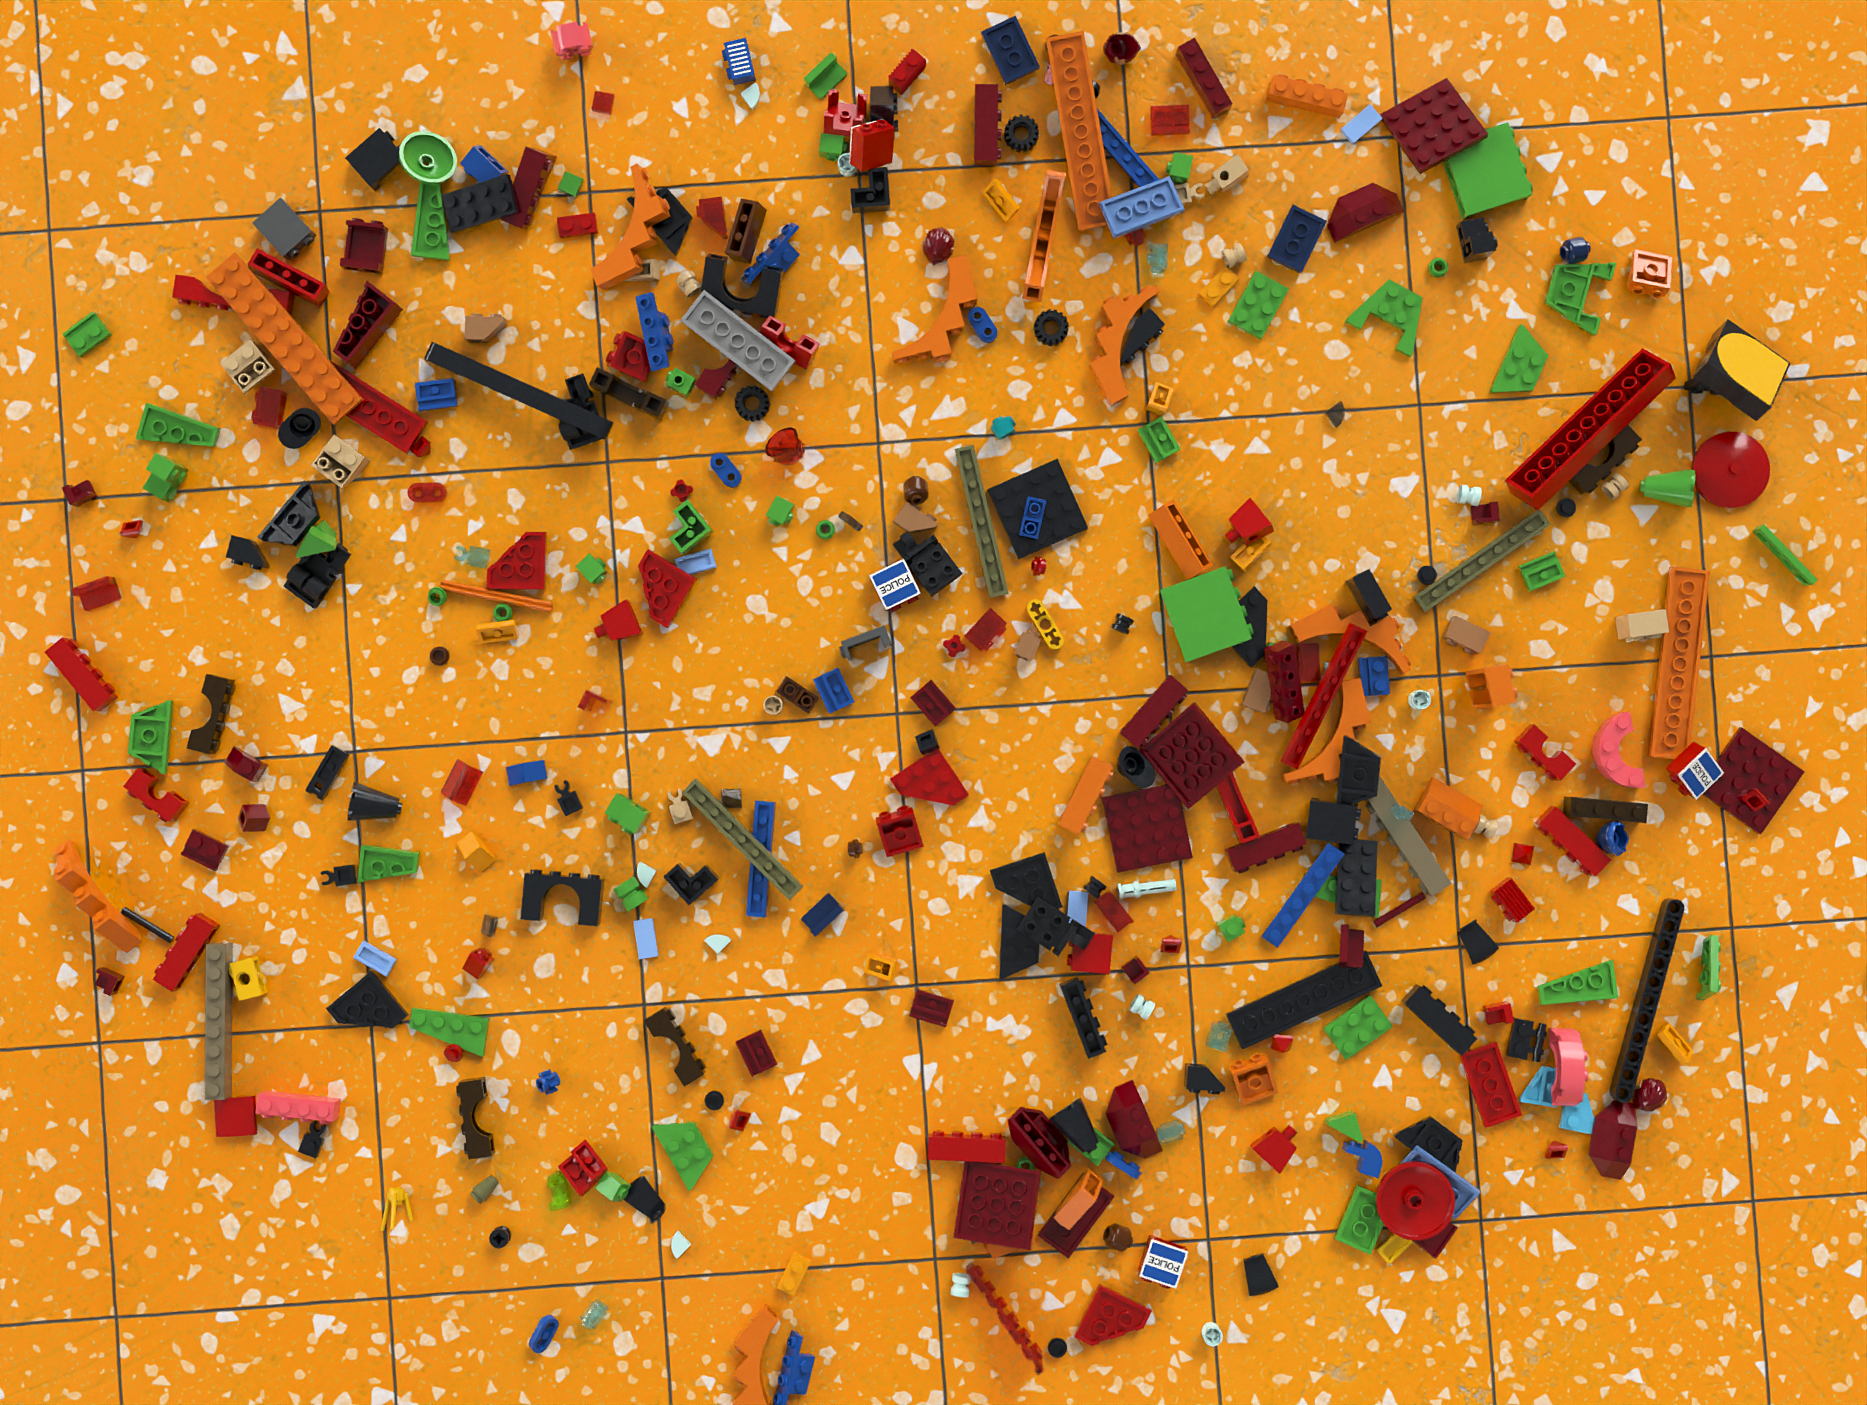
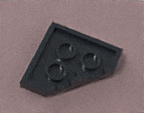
M1255 586L1239 600L1240 606H1245L1248 615L1245 617L1247 624L1251 623L1254 634L1251 635L1252 639L1231 646L1250 668L1265 655L1264 648H1266L1268 600Z
M1045 852L990 870L997 890L1029 906H1032L1036 898L1039 897L1057 909L1062 908Z
M370 971L326 1008L339 1024H357L394 1028L409 1015L373 971Z

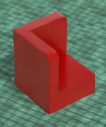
M1504 1001L1483 1006L1488 1025L1501 1022L1506 1024L1514 1023L1511 1003Z

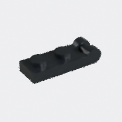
M331 745L305 791L317 795V798L323 801L350 754L335 745ZM318 782L323 784L321 789L317 787Z

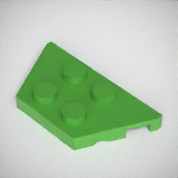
M1520 324L1489 391L1490 393L1533 391L1548 358V354L1524 325Z
M167 700L164 703L131 715L128 754L157 769L161 774H167L174 700Z
M695 1121L662 1125L654 1124L652 1129L689 1191L692 1190L714 1156L712 1150Z

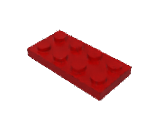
M1494 1041L1468 1050L1462 1056L1459 1054L1485 1128L1522 1116L1497 1042Z

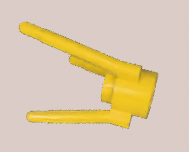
M389 1188L381 1231L385 1229L390 1203L392 1204L391 1230H394L396 1205L402 1204L403 1200L405 1201L409 1221H413L409 1203V1192H405V1188Z

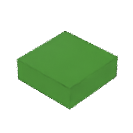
M565 171L558 190L577 197L584 180Z

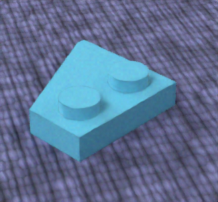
M1541 1066L1520 1095L1518 1101L1557 1108V1106H1552L1551 1086L1555 1081L1556 1068Z
M1583 1093V1101L1577 1106H1563L1559 1127L1592 1134L1594 1116L1588 1095Z

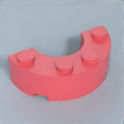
M1630 712L1617 713L1605 720L1594 736L1592 754L1595 765L1605 778L1618 786L1644 788L1646 785L1642 768L1627 766L1619 755L1621 739L1627 733L1634 731Z
M1548 1028L1549 1047L1554 1052L1556 1062L1555 1081L1551 1086L1552 1106H1577L1583 1101L1584 1085L1588 1081V1071L1585 1070L1587 1051L1583 1050L1580 1033L1575 1029Z

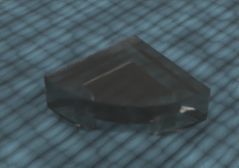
M1342 401L1325 412L1335 428L1344 419L1345 409Z
M841 511L838 515L842 521L848 523L853 529L860 531L863 528L862 524L847 513Z

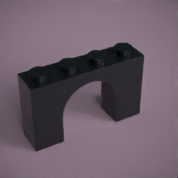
M711 253L706 256L701 293L705 290L731 311H734V309L741 310V313L746 315L756 313L766 319L769 316H776L784 268L765 265L762 268L758 293L751 298L743 299L734 296L726 286L725 273L728 257Z
M531 869L524 876L520 919L543 920L545 897L548 891L555 885L563 884L573 888L579 896L578 925L599 926L605 879H599L600 875L588 874V877H580V873H569V876L561 875L560 871H550V874H544L542 870Z

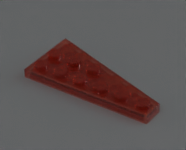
M971 1262L966 1266L967 1273L982 1293H986L985 1297L991 1308H997L998 1318L1017 1345L1021 1344L1024 1356L1027 1360L1034 1362V1371L1037 1375H1040L1044 1372L1042 1349L1036 1342L1032 1343L1028 1330L1025 1327L1021 1328L1016 1314L1013 1311L1010 1313L1006 1308L1008 1304L1002 1296L998 1297L994 1292L996 1288L990 1280H985L981 1267L979 1265L975 1266Z

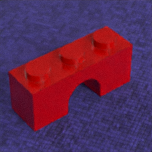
M769 316L761 326L759 333L796 361V365L806 370L814 360L820 343L804 334L798 341L789 339L785 334L786 324Z
M1529 724L1514 740L1517 744L1516 748L1523 754L1527 753L1531 757L1530 761L1536 767H1542L1545 770L1544 774L1550 780L1561 781L1574 768L1576 763L1563 751H1556L1551 757L1545 756L1542 746L1549 737L1535 724Z
M137 768L123 786L128 790L127 793L135 799H140L143 802L142 805L148 810L153 809L157 812V817L162 821H176L189 802L175 791L167 792L162 799L157 798L154 794V786L159 779L145 768Z

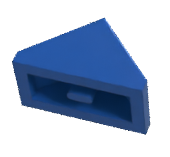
M544 760L506 767L509 786L548 779Z

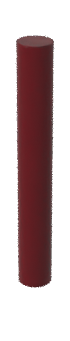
M1423 892L1417 894L1373 921L1376 928L1423 901L1426 899V896Z

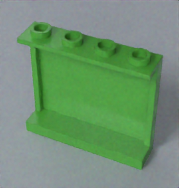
M1508 122L1486 129L1488 133L1486 139L1443 162L1462 221L1469 219L1472 215L1521 199L1527 200L1532 195L1533 187L1531 182L1527 180L1526 166L1521 162L1520 148L1515 144L1514 131L1512 127H1509Z
M1226 566L1160 590L1186 662L1252 639L1251 635L1254 634L1251 623H1246L1245 617L1248 615L1245 606H1240L1238 601L1241 598L1238 587H1233L1232 580H1235L1232 570H1227Z

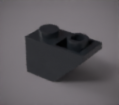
M231 535L226 558L232 559L231 563L243 566L245 562L249 563L250 568L262 570V567L269 569L270 565L257 542Z
M1185 1063L1184 1087L1189 1089V1092L1200 1093V1090H1208L1209 1094H1220V1091L1225 1092V1087L1205 1064Z

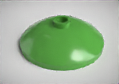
M428 131L414 132L405 137L400 145L399 160L403 169L408 175L419 182L440 184L450 179L456 170V153L451 144L438 134Z

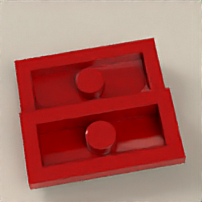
M255 1096L229 1097L225 1100H214L216 1137L258 1134Z
M586 1139L571 1151L572 1155L558 1166L581 1197L608 1170V1167Z

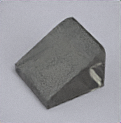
M742 788L721 789L722 804L726 808H742Z
M485 914L481 933L488 937L494 936L499 918Z

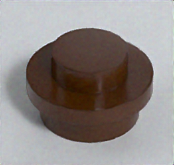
M435 647L432 649L430 660L433 664L442 666L449 661L450 655L446 648Z
M857 839L848 842L850 857L859 858L860 854L863 853L862 843H859Z

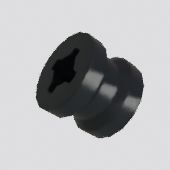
M1117 613L1115 616L1116 621L1112 624L1111 628L1128 635L1130 632L1129 627L1134 623V620Z
M1091 876L1089 878L1090 882L1085 884L1083 888L1098 899L1101 891L1105 890L1107 886Z
M506 1226L496 1227L489 1237L491 1245L495 1248L506 1246L511 1239V1231Z

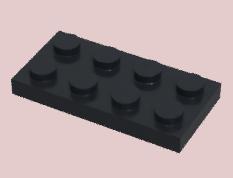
M509 174L441 195L451 233H457L520 213Z
M1354 839L1353 845L1338 843L1337 849L1342 851L1344 856L1337 864L1335 914L1375 917L1378 841Z

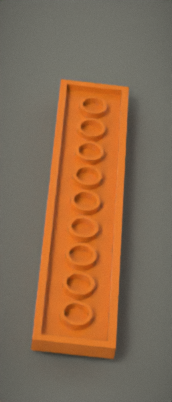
M1084 31L1046 38L1078 230L1083 231L1105 227L1108 225L1099 207V202L1112 198Z
M237 253L231 254L206 277L333 425H336L364 400Z
M1669 567L1665 602L1669 632L1662 633L1663 637L1661 638L1648 757L1674 760L1691 744L1710 571Z

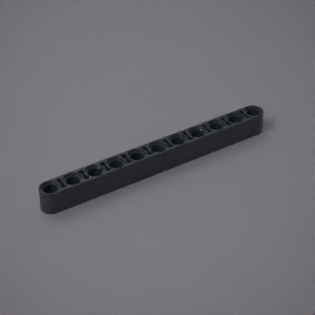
M432 341L424 357L425 360L604 440H607L614 422Z
M1667 898L1661 903L1609 1090L1610 1096L1621 1103L1629 1102L1633 1096L1680 928L1684 904L1677 899ZM1675 903L1676 908L1671 912L1670 905ZM1669 921L1671 924L1670 929L1666 931L1664 925ZM1661 940L1665 941V947L1663 949H1660L1659 943ZM1659 958L1660 965L1655 967L1654 961ZM1651 977H1654L1655 983L1650 986L1649 980ZM1649 995L1650 1001L1645 1005L1644 998ZM1644 1014V1021L1639 1023V1016ZM1639 1033V1040L1634 1042V1034ZM1634 1051V1058L1629 1060V1053ZM1629 1070V1076L1624 1079V1071ZM1623 1088V1096L1618 1097V1091Z

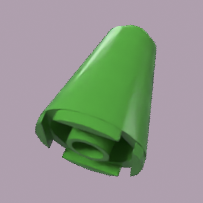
M1687 469L1647 476L1644 478V481H1640V492H1643L1645 497L1686 508L1692 507L1695 470Z

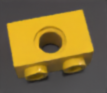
M258 956L230 963L229 974L234 979V994L238 997L239 1001L267 993ZM244 974L250 977L248 984L243 979Z

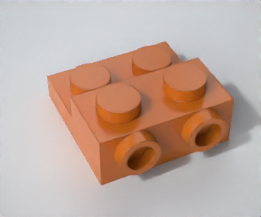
M1635 249L1632 253L1631 270L1628 273L1627 290H1632L1636 295L1647 293L1651 294L1653 298L1665 297L1671 286L1672 257Z
M1255 1053L1251 1056V1059L1245 1061L1238 1059L1233 1062V1065L1229 1066L1242 1105L1278 1093L1272 1069L1265 1054Z

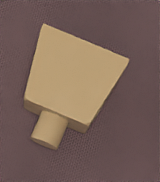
M1237 154L1212 173L1213 180L1205 184V187L1210 194H1213L1218 189L1224 193L1247 178L1249 170ZM1227 176L1228 179L1223 181L1221 177Z

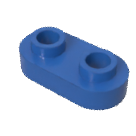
M972 308L968 313L970 325L982 342H993L997 337L996 326L983 308ZM976 313H979L981 315V318L975 319L974 315ZM986 329H989L992 333L990 335H986L984 331Z
M716 453L711 457L710 465L723 483L730 488L737 487L741 483L742 476L729 458L723 453ZM718 459L723 460V464L721 466H718L716 464V461ZM730 474L735 475V479L732 481L728 480Z
M1109 1151L1105 1159L1138 1180L1142 1173L1139 1171L1141 1167L1132 1161L1128 1163L1123 1160L1124 1156L1119 1152L1114 1151L1112 1153Z
M546 1315L539 1321L529 1340V1347L535 1353H541L547 1349L558 1329L559 1322L553 1315Z

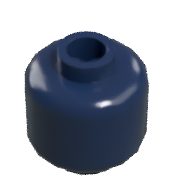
M1583 237L1567 239L1560 247V256L1568 264L1585 261L1591 251L1590 244Z

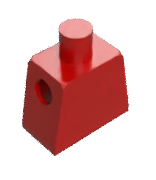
M1249 498L1229 518V523L1233 529L1227 532L1225 537L1231 544L1241 538L1246 545H1249L1274 532V529L1263 512Z
M627 599L600 616L603 624L594 628L598 638L608 635L611 641L643 634L630 601Z
M1290 1125L1282 1133L1277 1128L1272 1127L1250 1146L1280 1174L1296 1151L1297 1147L1291 1142V1139L1298 1132Z

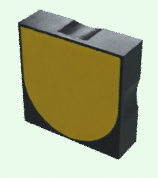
M1727 319L1713 333L1706 348V354L1700 361L1693 377L1757 421L1771 409L1791 363Z

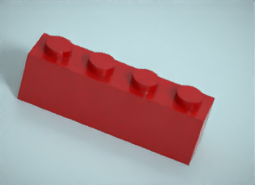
M258 248L248 262L249 268L256 275L290 291L319 308L329 294L325 283Z
M62 637L48 648L45 654L91 710L102 711L118 697L114 693L116 691L110 683L105 682L102 678V672L90 664L91 659L85 653H81L78 649L79 645L74 639Z
M1550 806L1535 821L1539 826L1537 829L1544 836L1548 835L1552 839L1551 843L1556 848H1562L1566 852L1565 856L1571 862H1576L1580 866L1579 870L1586 876L1596 877L1611 861L1556 806Z
M202 913L191 915L186 922L187 927L177 935L175 939L177 941L176 944L166 952L165 961L163 964H159L154 971L156 975L153 980L171 992L180 989L205 950L206 944H209L220 927L218 923Z
M935 1130L933 1133H929L928 1160L1005 1163L1006 1137L1002 1136L1001 1133H990V1136L983 1135L981 1132H971V1135H963L961 1131L944 1134V1131Z

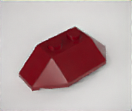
M1371 183L1337 199L1327 228L1334 243L1399 215L1404 212V209L1396 193Z
M1133 1080L1116 1086L1105 1114L1120 1149L1142 1158H1148L1162 1152L1163 1150Z
M1613 1100L1610 1105L1594 1117L1588 1156L1602 1177L1621 1180L1631 1165L1637 1132V1120L1633 1103H1621Z
M1019 1107L1008 1119L1011 1139L1037 1169L1060 1179L1071 1167L1067 1140L1042 1111Z

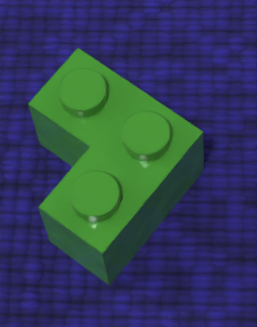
M155 453L146 467V470L151 472V475L144 484L143 489L161 500L169 502L176 496V489L180 483H183L187 478L186 473L188 469L166 456Z
M688 499L673 510V513L684 527L669 539L679 552L685 555L712 534L713 531Z
M616 793L605 811V814L608 815L607 819L621 825V830L630 835L631 833H639L652 813L620 793Z

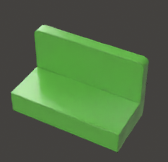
M831 52L804 77V82L821 100L829 93L830 89L832 90L847 76V72L839 65L837 57Z

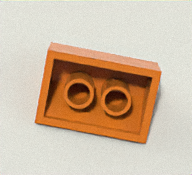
M1432 777L1413 810L1459 837L1469 839L1479 822L1483 805Z

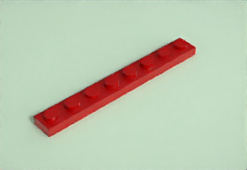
M1349 623L1280 760L1282 763L1296 769L1299 768L1368 631Z

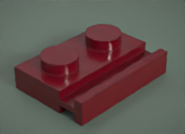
M932 680L910 697L935 727L956 709Z
M192 829L184 850L180 855L213 871H217L229 845L196 829Z
M917 989L909 1016L946 1027L954 1000Z
M761 1029L735 1042L752 1077L778 1064Z
M1450 1221L1437 1235L1424 1240L1412 1241L1426 1253L1430 1254L1432 1258L1436 1259L1458 1227L1454 1226Z

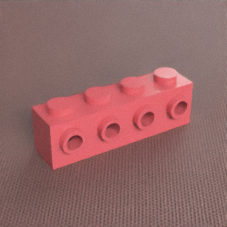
M263 1091L257 1095L255 1114H262L264 1118L281 1116L283 1120L300 1118L302 1122L319 1120L321 1124H331V1122L339 1118L341 1098Z

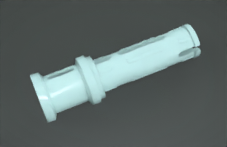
M1175 879L1140 884L1137 881H1133V884H1117L1120 901L1123 898H1139L1145 894L1177 890Z

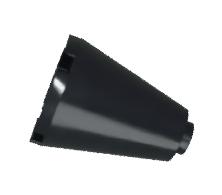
M353 783V793L350 798L347 820L396 818L397 814H401L402 803H399V798L360 783Z
M1081 1098L1049 1118L1051 1123L1082 1153L1086 1151L1089 1154L1098 1148L1096 1144L1099 1141Z

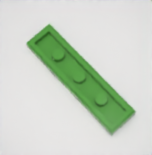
M1765 524L1757 526L1753 530V533L1804 586L1813 585L1817 581L1816 577Z

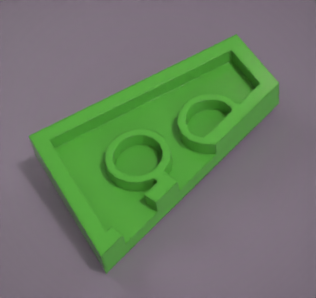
M363 844L360 851L357 883L416 873L419 867L420 852Z

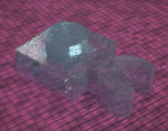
M456 546V549L462 550L463 555L461 557L454 556L455 560L464 561L467 559V565L487 569L491 550L470 546L469 551H467L462 546Z
M1393 803L1389 809L1394 812L1392 816L1402 822L1403 820L1410 821L1414 815V812L1396 803Z

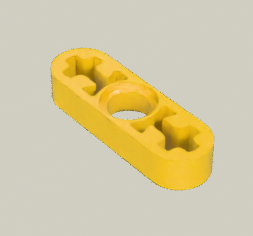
M1038 599L1031 600L1026 608L1029 616L1047 646L1053 650L1059 649L1064 643L1062 634L1044 604ZM1031 604H1039L1040 608L1038 610L1040 614L1045 612L1046 616H1042L1036 621L1034 617H1038L1035 611L1031 612ZM1047 619L1050 621L1051 626L1048 630L1040 628L1041 620ZM1053 628L1056 631L1052 633L1054 637L1060 638V640L1058 641V646H1056L1055 644H1050V641L1052 640L1050 635H1048L1047 637L1044 635L1045 633H1049Z

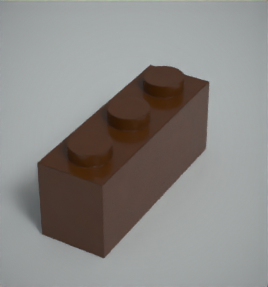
M742 198L740 200L725 249V254L734 261L751 264L767 212L758 201Z

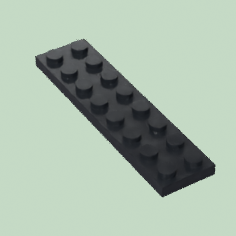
M1364 950L1362 968L1339 967L1338 962L1225 1014L1243 1050L1382 987V984L1367 951Z

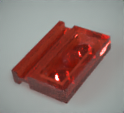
M1189 105L1151 106V136L1189 134Z

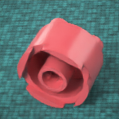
M571 22L557 26V31L555 32L553 29L550 30L556 56H561L562 60L572 59V55L580 54V56L591 54L593 44L588 23L583 22V26H578V22Z

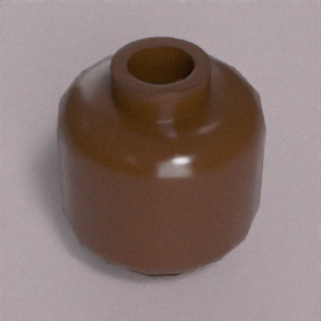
M912 476L904 482V498L908 503L919 505L928 499V483L925 479L919 476Z
M1114 1223L1111 1226H1107L1104 1231L1103 1240L1107 1247L1119 1252H1123L1131 1247L1133 1237L1129 1228Z

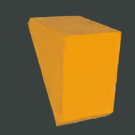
M1156 382L1145 410L1163 416L1168 408L1173 388Z
M473 831L457 842L464 858L480 872H483L496 861V858Z
M868 954L864 973L893 981L897 960Z

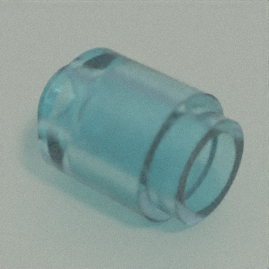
M1178 1120L1161 1124L1160 1127L1156 1128L1160 1143L1165 1142L1166 1144L1181 1140L1183 1135L1186 1134L1183 1123H1179Z
M596 1299L581 1315V1324L588 1330L591 1328L596 1329L607 1315V1305Z

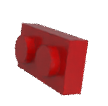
M595 213L557 218L560 238L598 233Z

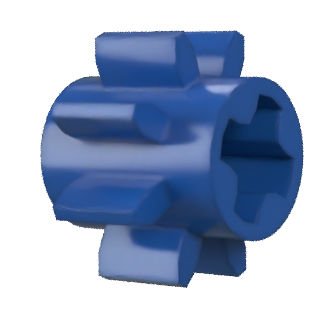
M546 1070L538 1074L540 1078L536 1080V1086L540 1092H545L547 1095L558 1091L556 1086L560 1085V1078L556 1072L551 1073V1070Z

